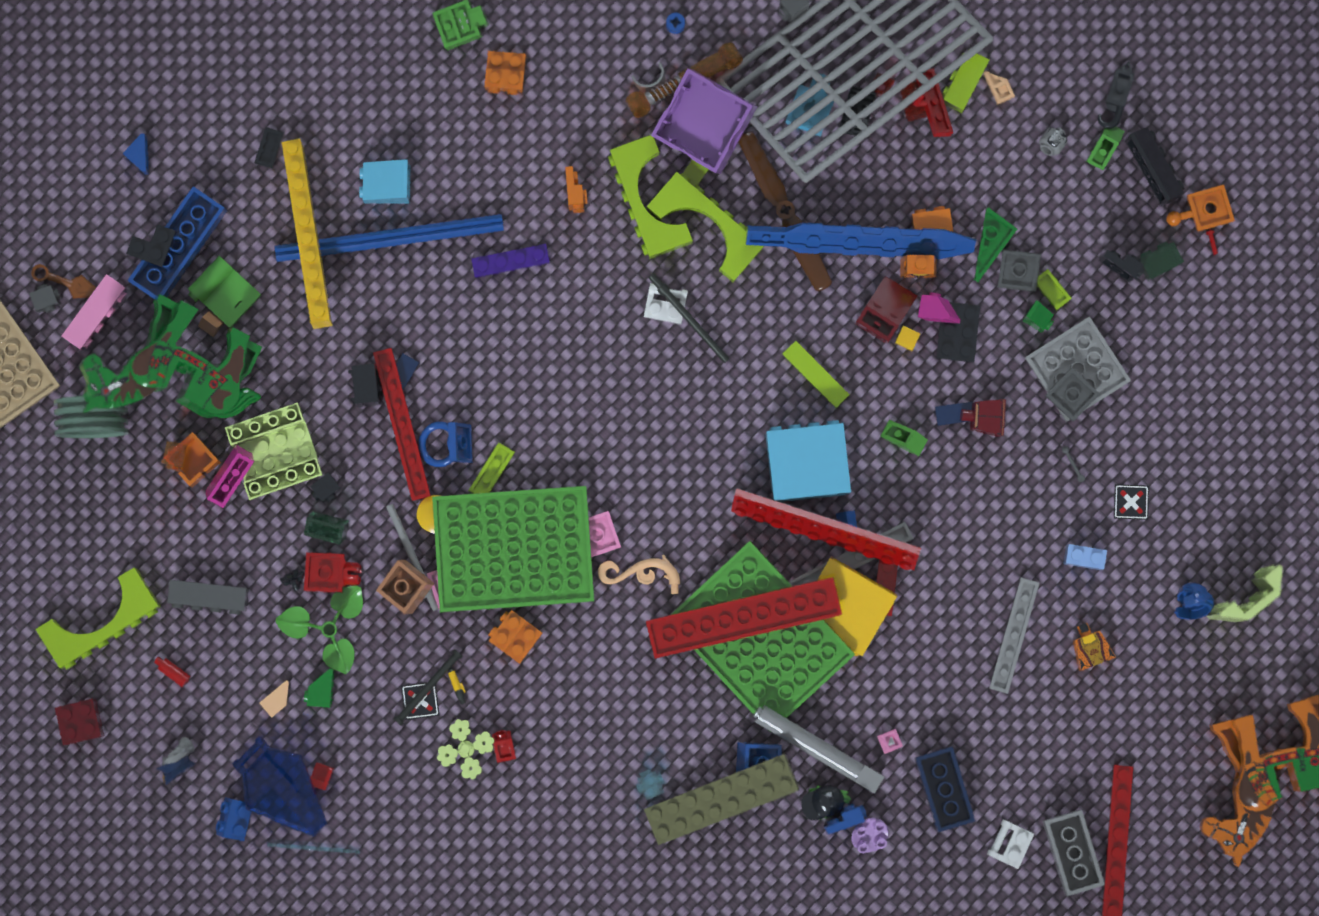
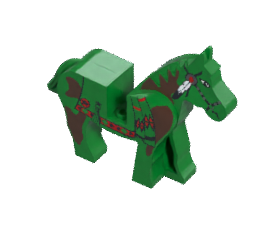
M161 294L156 296L153 301L154 316L150 323L146 346L128 359L118 375L104 368L101 359L94 354L87 356L80 363V370L86 382L82 396L87 403L83 413H87L94 408L112 409L126 406L145 398L153 392H159L167 387L175 370L182 374L188 373L175 401L202 417H233L261 399L259 393L247 387L240 389V383L250 374L262 347L250 341V335L232 327L228 329L226 334L227 348L225 356L221 363L215 367L196 353L176 346V342L198 309L182 300L176 303Z

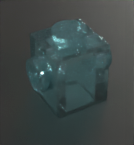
M650 769L639 773L641 777L637 778L638 783H636V787L640 794L644 793L646 800L664 793L662 784L665 783L660 773L656 774L655 771L651 772Z

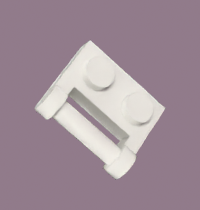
M650 283L644 317L681 324L683 317L670 302L653 299L654 294H659V292L657 291L658 288ZM670 289V292L676 298H680V303L685 307L688 290L682 289V291Z
M1002 819V826L987 855L1019 869L1034 833ZM1008 829H1011L1013 833L1003 855H1001L998 851Z

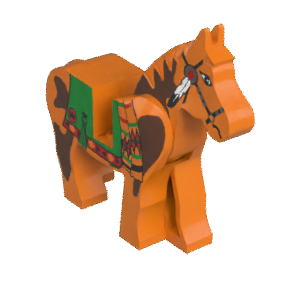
M1319 694L1287 704L1288 710L1298 719L1302 727V747L1282 748L1259 755L1253 715L1209 725L1211 731L1220 739L1224 752L1235 768L1232 787L1235 817L1234 819H1224L1221 821L1213 817H1205L1200 822V830L1204 835L1216 840L1220 844L1223 854L1232 856L1234 865L1237 867L1240 866L1243 855L1256 845L1267 829L1272 818L1275 802L1282 798L1274 769L1287 767L1293 791L1302 792L1319 788Z

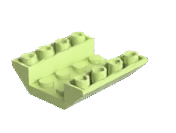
M298 402L225 427L230 445L233 448L235 445H238L253 454L254 463L243 478V484L249 500L322 476L319 459Z
M1271 565L1262 567L1253 574L1255 578L1251 581L1260 591L1255 592L1248 598L1250 602L1242 603L1239 606L1235 601L1217 603L1207 617L1212 620L1229 622L1250 620L1280 596L1282 566Z

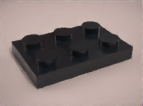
M950 302L960 318V324L940 322L936 359L974 363L980 305Z

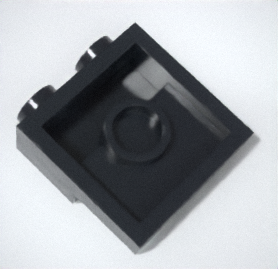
M1107 250L1099 259V262L1128 282L1140 278L1146 269L1140 263L1141 259L1133 254L1131 256L1128 254L1122 260L1118 252Z

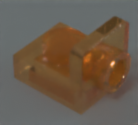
M166 441L164 458L161 460V463L166 465V469L177 470V467L183 468L186 444Z

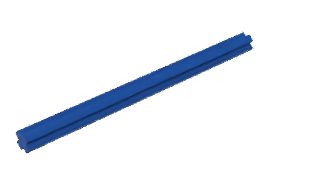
M502 214L319 239L321 256L504 231ZM298 242L275 245L276 261L300 259Z

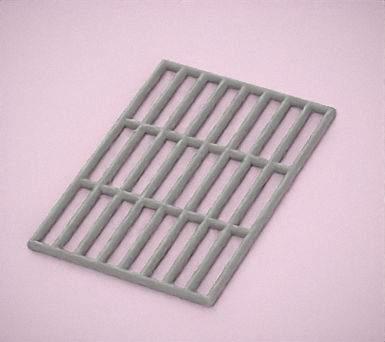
M820 0L719 76L715 82L736 94L790 53L795 60L744 97L745 100L752 102L799 65L806 70L759 106L750 120L752 125L800 179L806 183L993 41V36L958 0H947L949 3L895 44L890 37L938 0L924 1L885 32L880 29L879 25L912 0H899L874 20L867 14L885 0H872L863 8L856 3L859 0H844L845 2L790 42L785 37L787 34L832 1ZM849 7L855 12L853 16L801 54L796 49ZM953 9H956L961 14L907 56L901 51L903 47ZM860 19L866 24L865 27L812 66L807 61L812 55ZM967 20L972 26L917 68L912 63L914 59ZM873 31L876 34V39L823 78L818 73L819 70L869 32ZM977 32L984 38L930 80L923 74ZM778 41L784 46L783 49L731 88L725 83V81ZM884 43L889 48L834 90L829 85L830 82L880 44ZM895 55L900 60L845 102L840 97L841 94L891 56ZM904 67L911 72L858 114L851 109V107ZM810 77L817 82L764 124L757 119V117ZM915 79L919 80L922 84L921 87L867 127L862 121ZM821 89L828 94L775 136L768 131V129ZM832 101L839 106V108L785 149L779 143ZM843 113L850 118L849 121L796 161L790 156L793 151ZM855 125L861 130L859 134L808 173L801 168L807 161Z

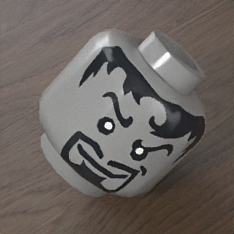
M1054 127L1048 128L1039 140L1041 151L1048 156L1060 154L1068 142L1065 131Z

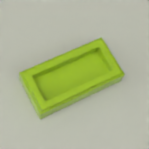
M1049 269L1038 276L1037 288L1056 311L1072 299Z

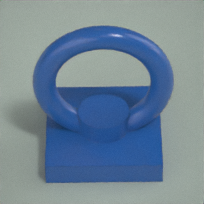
M442 421L429 424L419 437L418 448L422 459L433 467H444L452 462L473 463L471 425ZM437 429H443L449 433L447 439L449 455L441 460L432 458L426 449V441L429 434Z

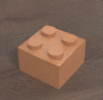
M398 560L376 591L402 613L413 614L435 583L407 560Z

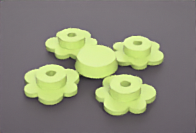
M457 719L455 724L450 725L449 729L453 733L452 737L463 742L459 744L458 750L449 744L446 747H439L437 760L441 761L442 766L448 767L450 763L454 764L456 762V757L459 753L461 757L466 758L464 763L461 764L462 776L475 779L477 775L481 774L482 768L479 766V760H473L471 756L474 754L475 749L479 750L480 754L492 752L494 738L490 737L489 732H483L481 735H476V741L473 744L470 741H465L467 735L471 733L469 729L470 723L467 720L461 721Z

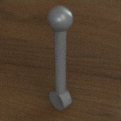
M1064 446L1062 452L1067 455L1078 476L1077 481L1083 482L1085 480L1084 475L1080 474L1069 453V447Z

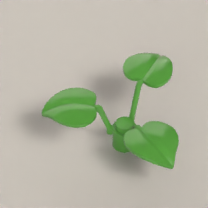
M359 586L344 587L343 593H334L330 605L338 612L332 621H325L322 626L308 623L310 619L309 613L299 606L288 608L275 619L279 629L291 638L305 637L308 633V627L321 630L325 637H331L333 644H328L324 648L323 660L331 669L347 674L354 662V648L347 639H340L336 642L334 635L337 632V627L335 623L340 614L348 619L360 614L363 608L362 589Z

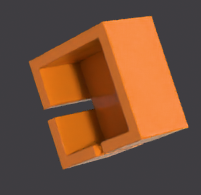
M194 432L164 457L192 488L205 477L204 472L209 474L221 463Z

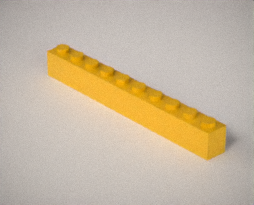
M301 139L282 142V149L310 322L313 329L333 326L304 147Z

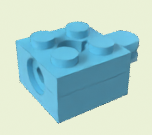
M812 79L809 88L800 85L798 87L794 100L797 99L804 92H806L808 89H810L812 86H814L817 82L814 79ZM823 89L818 91L789 113L785 124L789 125L825 98L827 93ZM834 101L808 119L798 129L807 132L830 114ZM822 129L816 135L821 137L824 129Z

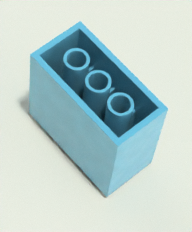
M834 420L828 421L826 425H820V422L809 423L807 427H801L800 424L790 425L788 429L783 430L781 426L771 427L766 432L772 499L774 501L786 502L842 496L851 493L844 423Z

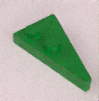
M989 207L985 212L974 281L977 283L1017 231L1015 226Z

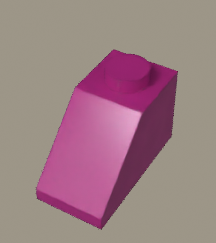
M930 292L929 295L921 296L919 318L933 322L960 324V318L950 302L942 298L941 294Z

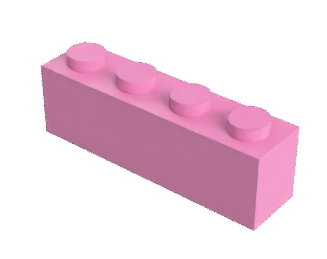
M106 274L62 334V337L80 350L88 349L93 342L91 338L95 332L98 334L103 329V321L106 317L110 318L116 310L114 306L117 302L121 303L126 297L127 293L125 291L127 289Z

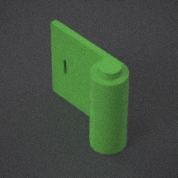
M220 256L188 288L190 291L188 295L195 302L200 300L229 328L261 297V294Z

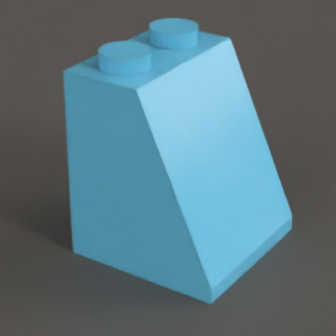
M408 160L363 162V168H360V179H363V187H359V197L363 198L364 203L410 204V164Z

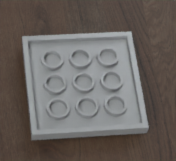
M1090 316L1025 357V360L1047 393L1071 368L1079 373L1100 393L1086 409L1131 381ZM1058 409L1066 422L1070 419Z

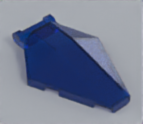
M258 736L255 739V743L239 759L232 763L242 776L246 810L265 816L274 822L315 837L328 824L301 754L270 747L262 737ZM261 748L264 752L246 769L244 764Z

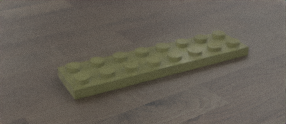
M782 754L645 808L644 811L658 845H661L799 791L800 788L786 754Z

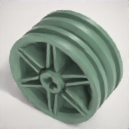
M83 396L54 400V405L58 406V409L54 410V415L61 417V419L54 421V426L58 427V430L54 431L56 437L109 438L129 434V429L125 428L129 424L128 419L122 417L128 413V408L124 406L112 409L94 408L87 413H83L87 403Z

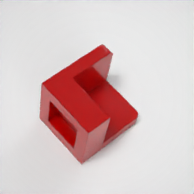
M317 762L307 784L326 791L335 768Z

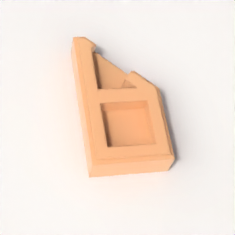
M988 71L983 72L997 105L1015 98L1008 79L996 76Z

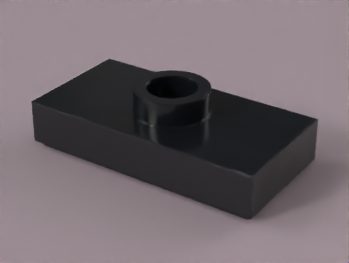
M265 127L255 164L270 169L274 168L284 132Z

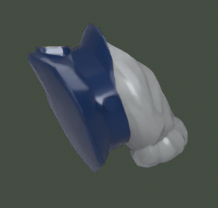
M187 737L181 738L179 745L169 753L168 757H163L162 766L156 768V770L163 772V782L166 785L196 765V762L191 761L188 757L194 751V746Z

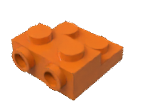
M488 51L485 90L495 94L500 93V91H507V94L518 95L519 92L523 93L526 54Z
M573 166L565 167L569 211L573 210V213L585 212L584 204H588L587 190H583L582 185H578L577 171H573Z
M513 610L510 612L505 611L500 618L502 622L498 628L494 626L488 634L491 637L489 642L520 664L543 633Z

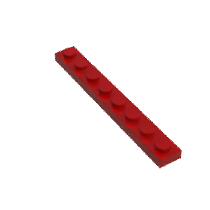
M388 348L373 352L411 499L415 501L430 497L431 493L393 350Z
M1113 765L1102 916H1122L1133 766Z

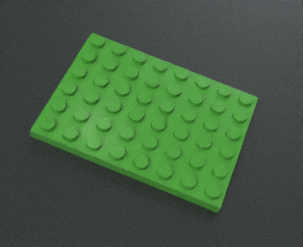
M586 486L432 497L440 612L594 602Z
M749 541L672 614L792 587V585L761 551ZM824 619L694 649L753 714L758 707L762 708L765 705L785 718L793 713L855 655L851 648Z

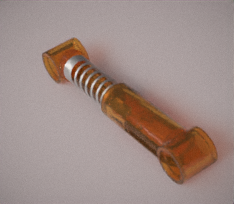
M728 42L723 44L718 49V52L688 68L709 78L726 68L734 69L742 63L743 57L734 43ZM688 68L678 72V76H675L674 80L670 79L669 82L665 81L664 85L656 86L655 90L651 89V92L642 93L635 91L629 94L626 98V104L634 117H644L650 112V106L657 103V100L661 101V98H666L665 96L675 93L674 91L677 89Z

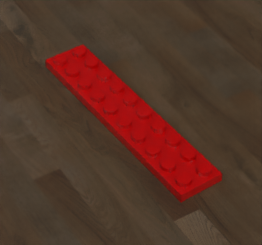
M736 489L731 512L738 516L750 517L756 522H765L775 528H784L793 534H802L812 540H821L830 546H839L849 552H858L867 558H876L886 564H895L904 570L914 571L921 551L920 547L740 489Z
M834 577L647 620L646 625L654 658H660L843 615Z

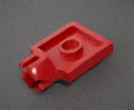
M306 552L304 591L343 593L344 586L360 584L361 577L359 575H351V573H362L361 565L357 562H347L345 554Z

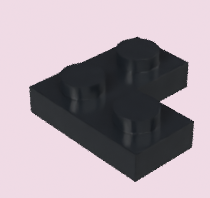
M157 224L151 242L132 236L126 254L163 268L176 231Z

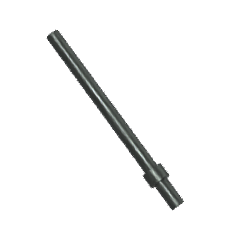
M654 273L651 274L648 278L658 288L659 294L666 297L723 363L727 362L730 359L727 354L670 292L669 286L666 283L663 284Z

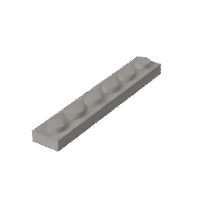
M1022 577L1019 580L989 689L1006 694L1009 692L1039 582Z

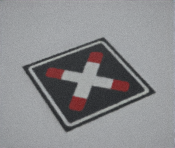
M1115 484L1114 519L1148 520L1149 485Z
M427 682L401 686L404 708ZM436 685L405 720L440 716Z

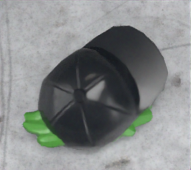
M817 785L816 788L809 789V792L804 795L801 800V808L809 820L827 819L839 813L844 803H849L851 798L847 795V791L835 786Z

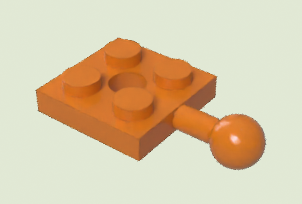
M1224 185L1188 194L1186 197L1190 210L1182 213L1171 211L1166 217L1167 223L1171 226H1177L1181 223V220L1193 217L1197 232L1235 221ZM1206 204H1213L1216 208L1215 212L1208 213L1205 209Z

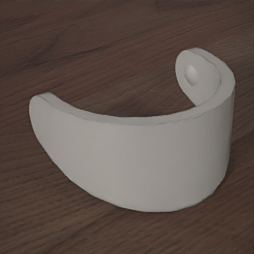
M658 62L662 71L661 76L653 84H640L633 75L631 76L637 89L643 93L649 91L650 94H652L651 89L656 92V86L661 90L660 84L664 85L666 80L661 62Z

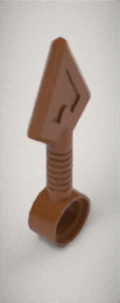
M42 264L35 265L31 271L32 277L36 281L50 280L68 287L73 299L89 298L96 289L83 275L69 280L50 273L49 269ZM44 268L46 271L45 277L37 278L35 275L36 270Z

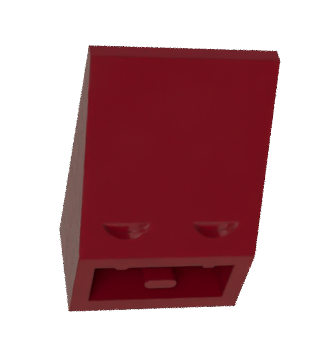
M885 276L855 325L888 344L916 300L917 295Z

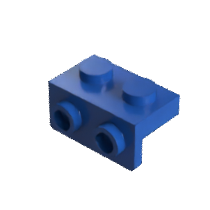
M225 797L220 807L221 815L216 824V835L244 841L253 803Z

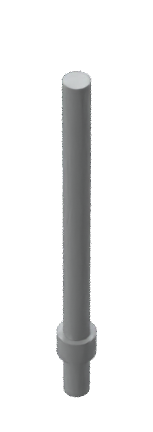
M394 505L386 506L411 564L424 574ZM431 588L425 598L428 599L432 610L436 611L439 608Z

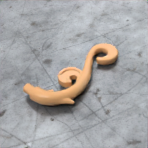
M662 555V559L650 558L637 562L614 579L606 577V571L611 568L616 573H619L620 569L616 563L605 561L598 568V577L605 584H616L636 573L640 583L649 585L655 580V573L649 570V573L645 574L644 569L656 567L667 574L664 577L669 580L671 594H679L680 577L678 571L667 560L665 555Z

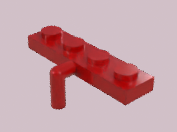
M934 68L928 69L923 73L928 80L936 75ZM916 79L918 87H921L922 84ZM937 83L913 102V106L925 107L933 137H948L953 134V129L939 83Z

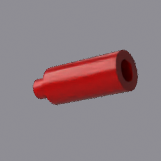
M158 656L154 661L159 666V671L182 688L189 681L191 676L167 658L163 660Z

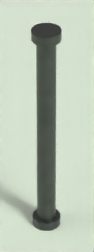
M454 649L452 651L453 654L401 713L393 717L401 726L404 724L405 718L454 663L463 657L457 650Z

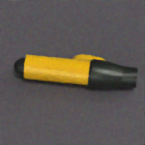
M450 668L448 675L456 697L461 705L467 703L464 695L466 693L462 683H459L455 670Z

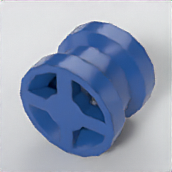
M679 13L670 14L666 20L667 30L672 34L681 33L685 28L684 17Z

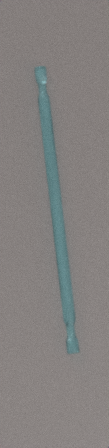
M267 844L268 847L275 846L280 848L360 854V850L291 844Z

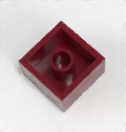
M92 698L55 707L63 745H71L105 736L96 699Z

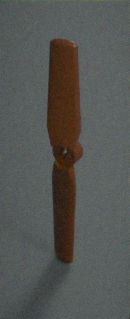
M753 132L744 133L739 140V144L764 197L776 208L775 213L782 220V227L804 223L794 214L795 208L790 201H787L785 186ZM782 206L790 208L788 215L780 213ZM793 251L816 291H822L832 284V280L819 253L810 254Z

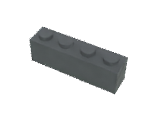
M170 580L167 603L172 604L173 608L183 609L184 605L191 606V610L203 611V607L210 608V612L222 613V609L230 610L229 614L241 615V611L246 612L249 589Z

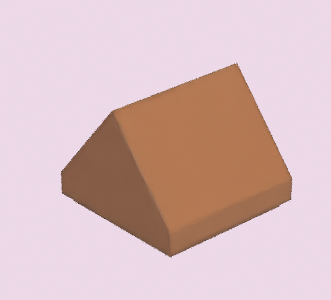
M208 311L201 318L198 327L214 337L224 322Z

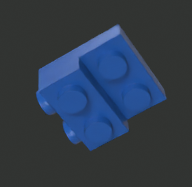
M854 804L843 807V811L839 812L842 820L839 821V818H834L827 821L828 825L824 826L826 834L829 835L865 822L864 817H867L862 805L855 807Z

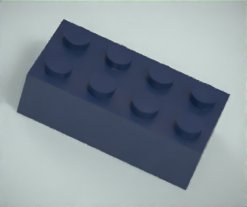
M950 746L914 757L936 832L939 833L975 822L953 747Z

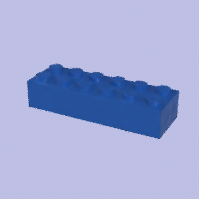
M193 186L165 226L175 230L176 235L164 267L162 268L141 260L127 281L153 299L159 294L168 297L220 223L227 210Z

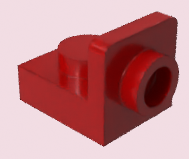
M500 730L492 734L497 763L516 759L511 731Z

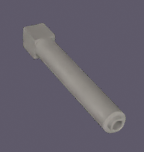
M764 705L762 708L758 707L753 715L755 717L754 722L873 793L876 792L884 776Z

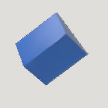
M855 511L836 513L837 521L857 527Z

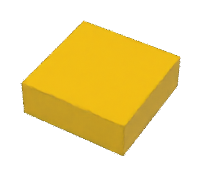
M903 326L895 344L913 351L920 333Z

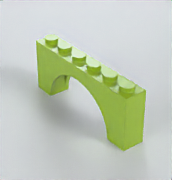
M649 135L611 149V155L608 156L611 167L615 166L617 173L614 175L618 185L622 184L624 191H621L624 202L628 201L630 209L627 210L631 220L635 219L637 226L634 229L637 237H642L644 244L641 245L644 255H648L649 259L692 244L693 240L686 223L679 225L663 223L651 216L641 202L638 192L640 174L645 165L659 155L654 137Z
M676 172L647 205L646 209L660 221L667 215L681 210L696 211L713 220L720 228L726 243V257L719 271L734 283L764 246L746 245L747 227L741 222L737 224L730 212L727 210L723 212L718 207L719 203L713 198L708 199L703 195L705 193L704 190L698 185L694 187L689 183L690 179L684 173L679 174Z
M133 567L117 577L122 588L121 605L115 617L103 628L92 633L75 634L62 628L55 619H51L35 629L60 669L66 668L68 670L76 665L75 661L79 658L86 659L93 654L92 650L95 648L101 649L109 644L108 640L115 637L117 639L126 633L125 629L130 626L135 628L142 623L141 619L148 616L150 618L158 613L157 609L161 606L137 568Z

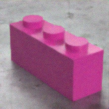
M235 445L205 490L207 500L224 508L254 463L252 453Z

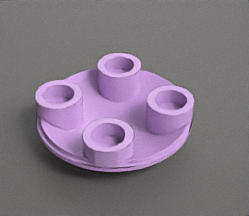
M865 819V822L858 824L852 832V843L860 853L873 852L883 849L887 845L888 827L881 819Z

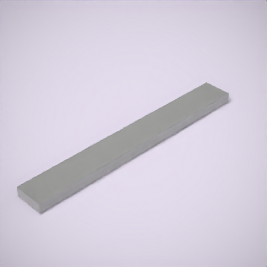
M905 522L880 534L904 543L914 539ZM847 551L835 559L855 570L876 558H867L861 553ZM827 562L789 581L792 586L817 581Z

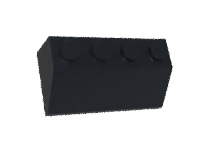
M1148 127L1130 134L1125 142L1161 207L1183 196L1185 188L1180 180L1177 181L1172 164L1167 163L1165 151L1162 147H1158L1155 133L1152 130L1149 131Z

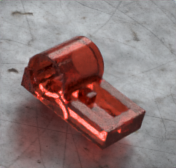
M917 81L911 82L900 91L902 100L919 88ZM912 102L904 108L908 122L927 118L925 107H915Z

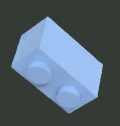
M1068 544L1066 545L1063 564L1104 570L1107 550Z

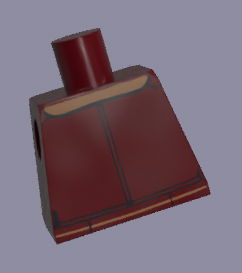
M1006 399L973 402L972 410H961L960 420L970 421V430L995 437L1004 436Z

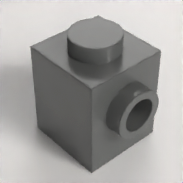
M40 285L36 291L29 293L34 308L38 313L55 311L56 307L60 305L61 295L57 288L54 289L51 285Z

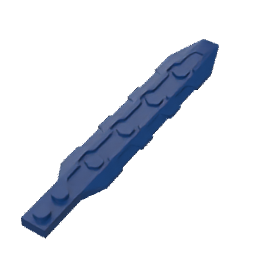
M800 223L789 227L747 226L746 245L786 247L798 253H842V255L854 256L857 254L880 255V257L934 255L936 259H944L973 253L976 239L945 229L923 228L920 230L888 226L884 228L861 227V225L835 226L823 225L822 223Z

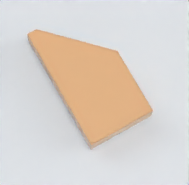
M288 680L260 702V705L271 718L287 706Z

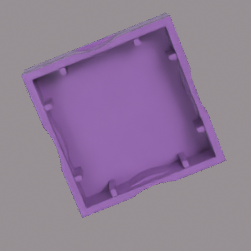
M688 68L675 90L669 107L663 112L651 136L673 149L682 151L692 160L712 172L721 174L758 106L697 71Z

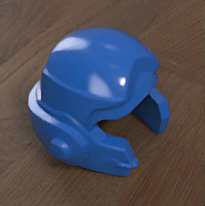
M1199 583L1184 584L1177 594V600L1182 604V607H1177L1174 613L1178 618L1186 620L1205 617L1214 608V598L1207 592L1206 587Z

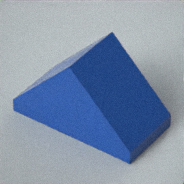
M144 133L134 140L123 152V155L144 174H149L148 137Z

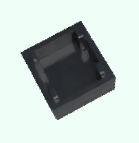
M375 363L351 366L352 370H348L353 378L354 398H351V401L358 408L381 405L379 377Z

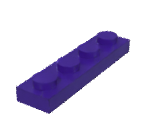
M546 244L471 259L475 278L550 263Z

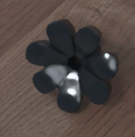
M295 569L292 571V574L288 573L281 577L280 581L284 586L292 585L293 590L297 591L301 588L299 581L304 579L305 573Z

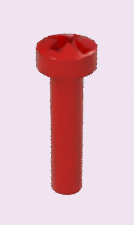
M1208 230L1206 235H1209L1213 255H1216L1218 252L1213 235L1215 231Z

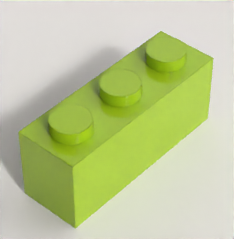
M975 54L962 64L958 71L954 70L950 77V80L953 81L950 88L946 86L942 93L945 105L960 113L963 112L989 59Z

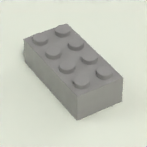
M1082 810L1042 820L1064 894L1070 896L1105 885Z

